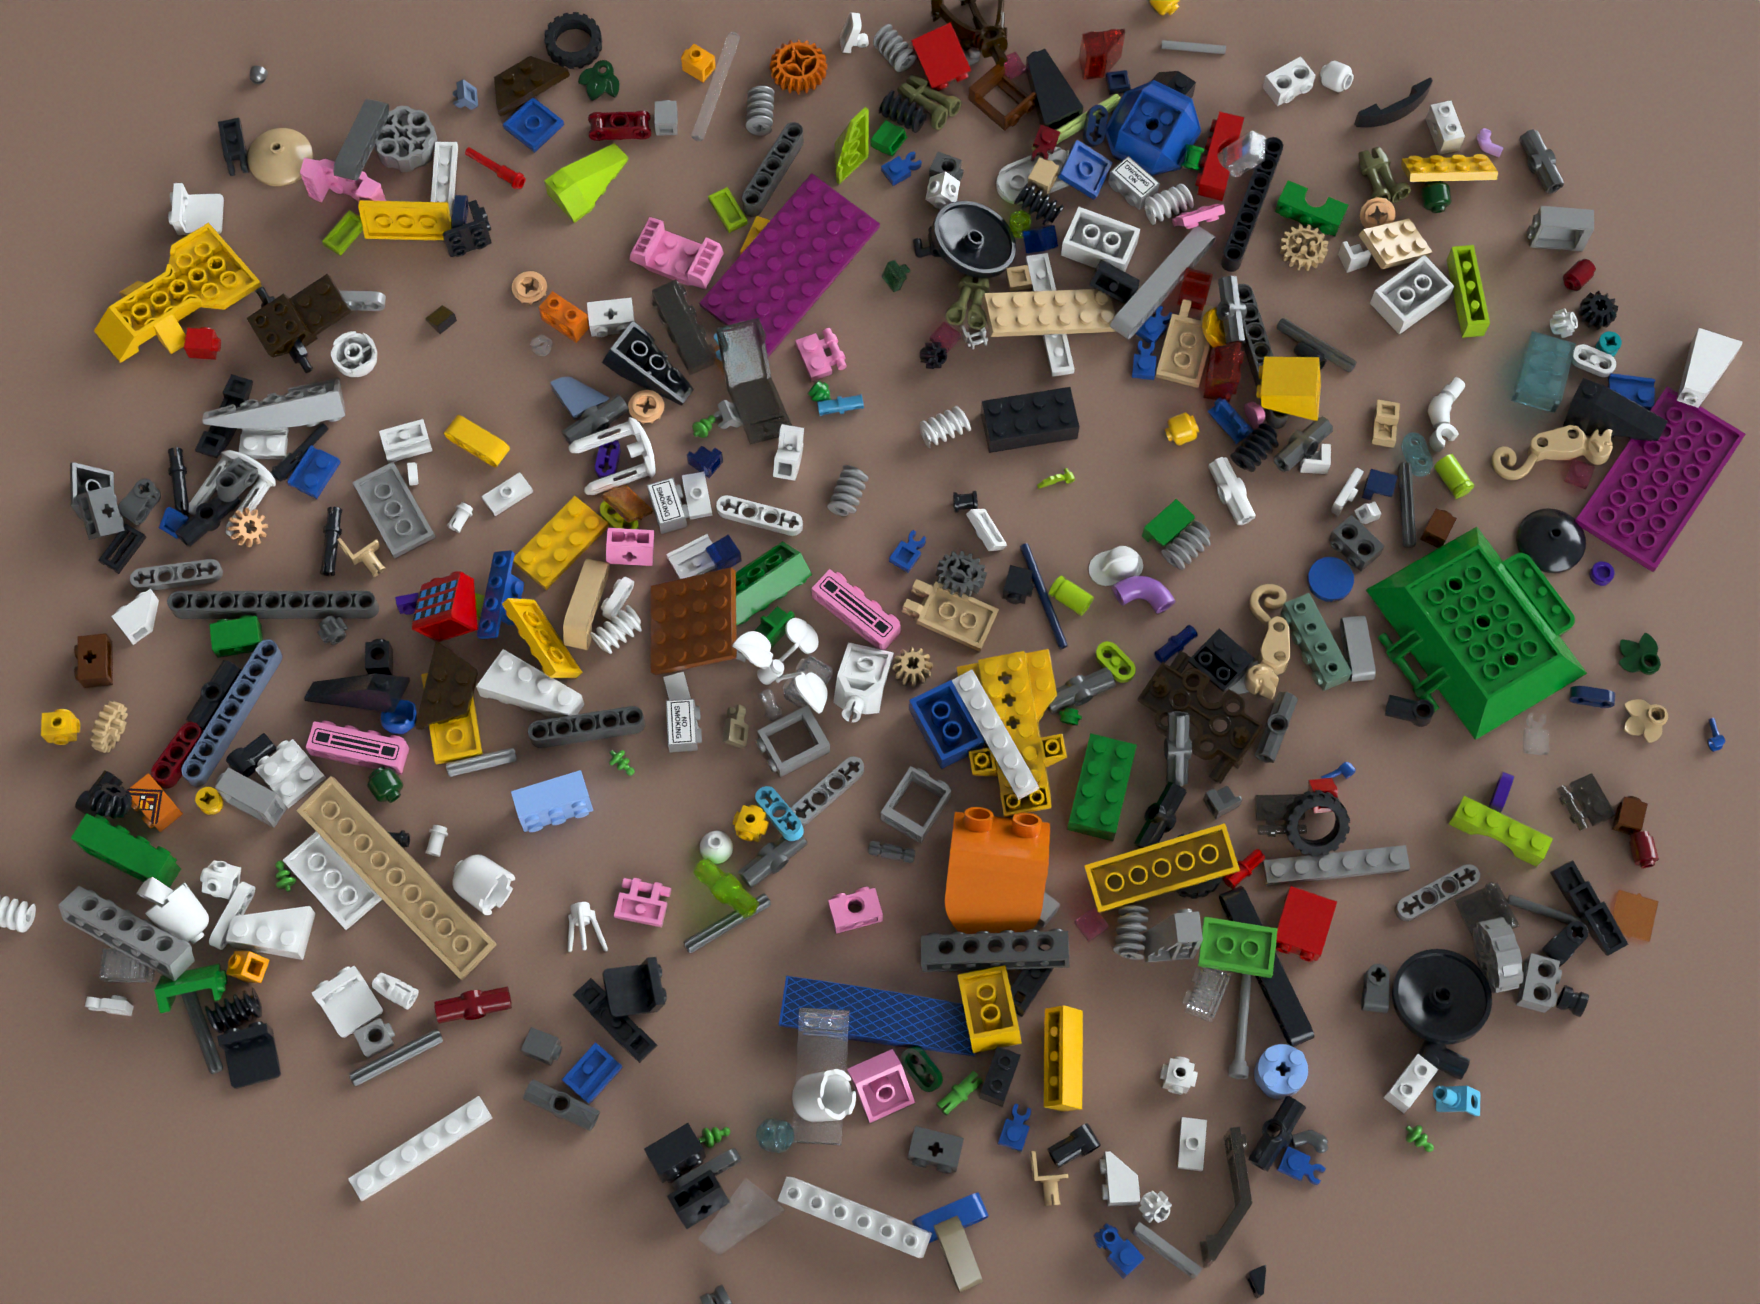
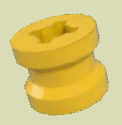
M204 787L197 792L195 797L197 806L207 815L217 814L223 808V798L215 788Z

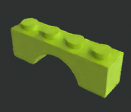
M1463 796L1458 803L1449 822V825L1469 835H1484L1503 843L1511 849L1515 857L1535 867L1544 860L1553 838L1466 796Z

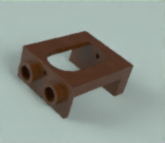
M999 64L991 68L969 87L968 100L1004 131L1010 126H1015L1025 113H1030L1035 107L1036 93L1033 92L1028 96L1005 76V66L1000 67ZM996 86L1018 104L1006 116L983 98Z

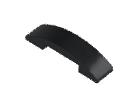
M1430 77L1413 85L1409 97L1382 110L1377 104H1374L1359 111L1354 125L1361 128L1378 127L1407 116L1426 98L1433 82L1432 78Z
M231 374L222 392L224 399L219 408L229 405H235L238 408L241 403L249 400L253 381ZM211 425L208 432H203L195 451L218 458L221 455L220 453L228 446L237 428Z
M592 978L573 994L589 1014L639 1063L658 1046L628 1016H610L606 992Z

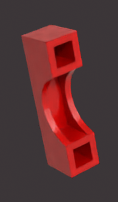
M1219 111L1217 120H1212L1210 132H1213V137H1208L1205 150L1209 151L1208 155H1203L1200 168H1204L1203 174L1198 173L1195 186L1199 187L1197 195L1223 201L1230 171L1222 166L1218 155L1225 149L1237 147L1245 117Z

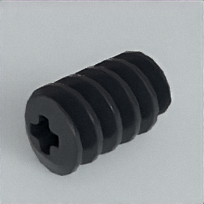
M891 90L884 97L879 107V114L882 113L884 117H890L891 121H897V124L904 125L907 129L912 128V132L917 133L926 121L927 113H923L924 106L921 105L916 110V102L909 106V98L901 102L902 95L898 94L896 98H893L895 91Z
M1026 184L1015 199L1014 204L1017 205L1022 201V210L1030 207L1029 215L1037 212L1036 220L1044 217L1042 223L1044 226L1049 222L1052 224L1064 208V205L1061 204L1056 208V199L1048 202L1049 194L1041 197L1042 189L1034 192L1036 185L1032 184L1027 187Z
M1266 423L1259 424L1258 428L1230 455L1232 461L1238 467L1254 472L1255 466H1260L1261 460H1266L1267 454L1273 452L1272 447L1277 448L1279 446L1276 439L1277 433L1270 425Z
M253 987L252 995H249L245 990L242 991L243 999L234 994L233 1003L224 998L223 1007L218 1002H214L213 1011L208 1006H205L206 1015L213 1029L218 1033H223L225 1026L228 1029H232L234 1022L238 1026L243 1025V1018L247 1022H251L253 1015L256 1018L262 1017L260 999Z

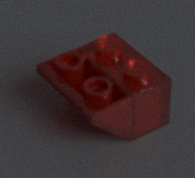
M1110 29L1101 32L1091 31L1082 34L1079 62L1083 80L1104 78L1106 73L1118 62L1122 56L1125 29Z
M1237 341L1211 349L1203 398L1212 400L1221 398L1230 402L1232 394L1236 395L1241 378L1240 368L1244 358V351H1240L1242 342Z

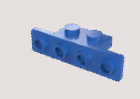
M511 550L494 552L477 632V637L480 639L497 638L501 621L508 626L515 625L506 615V610L502 605L507 598L521 599L524 589V582L511 574L515 555Z

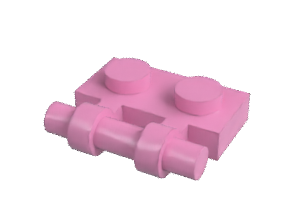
M1213 204L1199 207L1192 212L1180 213L1179 216L1172 218V223L1174 227L1185 226L1186 229L1199 226L1198 222L1200 221L1212 222L1218 220V215L1225 214L1224 206L1222 204Z
M830 328L823 330L825 338L819 340L816 333L795 340L796 347L811 382L832 375L831 366L837 364L839 370L847 367L844 361L845 355L843 351H840L837 345L838 339ZM830 348L832 355L826 357L824 349Z
M624 878L622 888L630 889L629 894L619 893L614 918L662 928L667 902L659 901L660 895L670 897L671 888L663 886L662 883L655 882L650 884L641 882V879L633 878V880ZM639 891L651 893V898L640 897L638 893Z

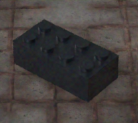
M1071 387L981 402L980 413L989 453L1078 439L1080 426Z

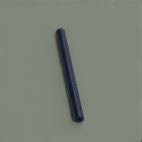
M1028 543L1020 546L1028 569L1033 570L1032 580L1059 649H1064L1068 647L1030 546Z

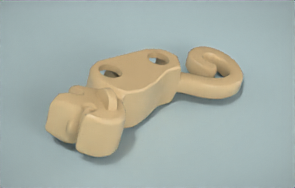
M1568 425L1539 433L1532 438L1528 448V458L1519 469L1508 470L1502 465L1501 457H1507V465L1509 467H1514L1517 460L1514 450L1506 446L1499 447L1493 452L1492 466L1500 477L1507 480H1518L1525 477L1531 471L1535 462L1544 459L1572 460L1584 455L1592 464L1601 465L1609 459L1613 449V443L1611 442L1613 431L1610 429L1605 430L1602 436H1599V430L1597 429L1588 438L1579 427ZM1570 430H1575V431H1576L1575 434H1574V433H1567V432L1570 431Z
M1265 584L1255 588L1249 599V608L1252 614L1265 626V637L1258 655V664L1248 669L1244 684L1245 688L1253 695L1259 693L1261 696L1273 700L1279 682L1277 675L1285 672L1290 659L1289 626L1284 618L1276 616L1271 619L1258 602L1261 596L1272 594L1277 596V599L1266 597L1264 605L1270 609H1279L1283 607L1287 599L1285 590L1278 585Z

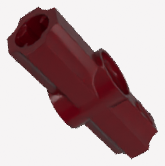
M508 986L483 992L481 990H471L462 993L459 997L434 1002L437 1022L439 1024L459 1019L476 1020L485 1017L488 1013L512 1008Z

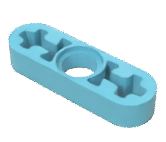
M769 786L760 788L755 794V799L758 807L762 808L763 812H766V816L786 840L796 841L801 838L804 829L796 814L774 788ZM763 798H771L772 804L770 805L769 802ZM777 810L786 811L782 817L773 816ZM789 822L790 825L796 829L793 831L791 829H788L787 823Z

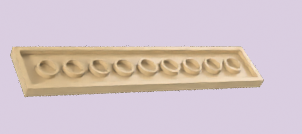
M330 776L296 810L461 980L497 945L334 777Z

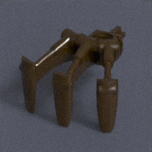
M931 0V17L933 22L940 17L947 24L951 22L956 36L961 40L960 45L964 51L971 47L978 48L984 58L992 56L996 65L999 64L1000 67L1004 66L1005 62H1008L1004 53L1008 48V41L1006 39L1008 29L1004 27V0H998L997 17L994 26H989L984 21L976 5V0H960L961 6L969 4L975 28L969 27L957 19L946 8L944 0Z

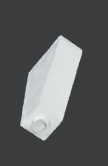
M1698 328L1690 344L1677 401L1699 408L1736 356L1742 341Z

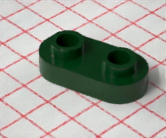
M912 1046L903 1051L901 1063L923 1091L932 1092L942 1085L943 1076L941 1071L922 1048Z

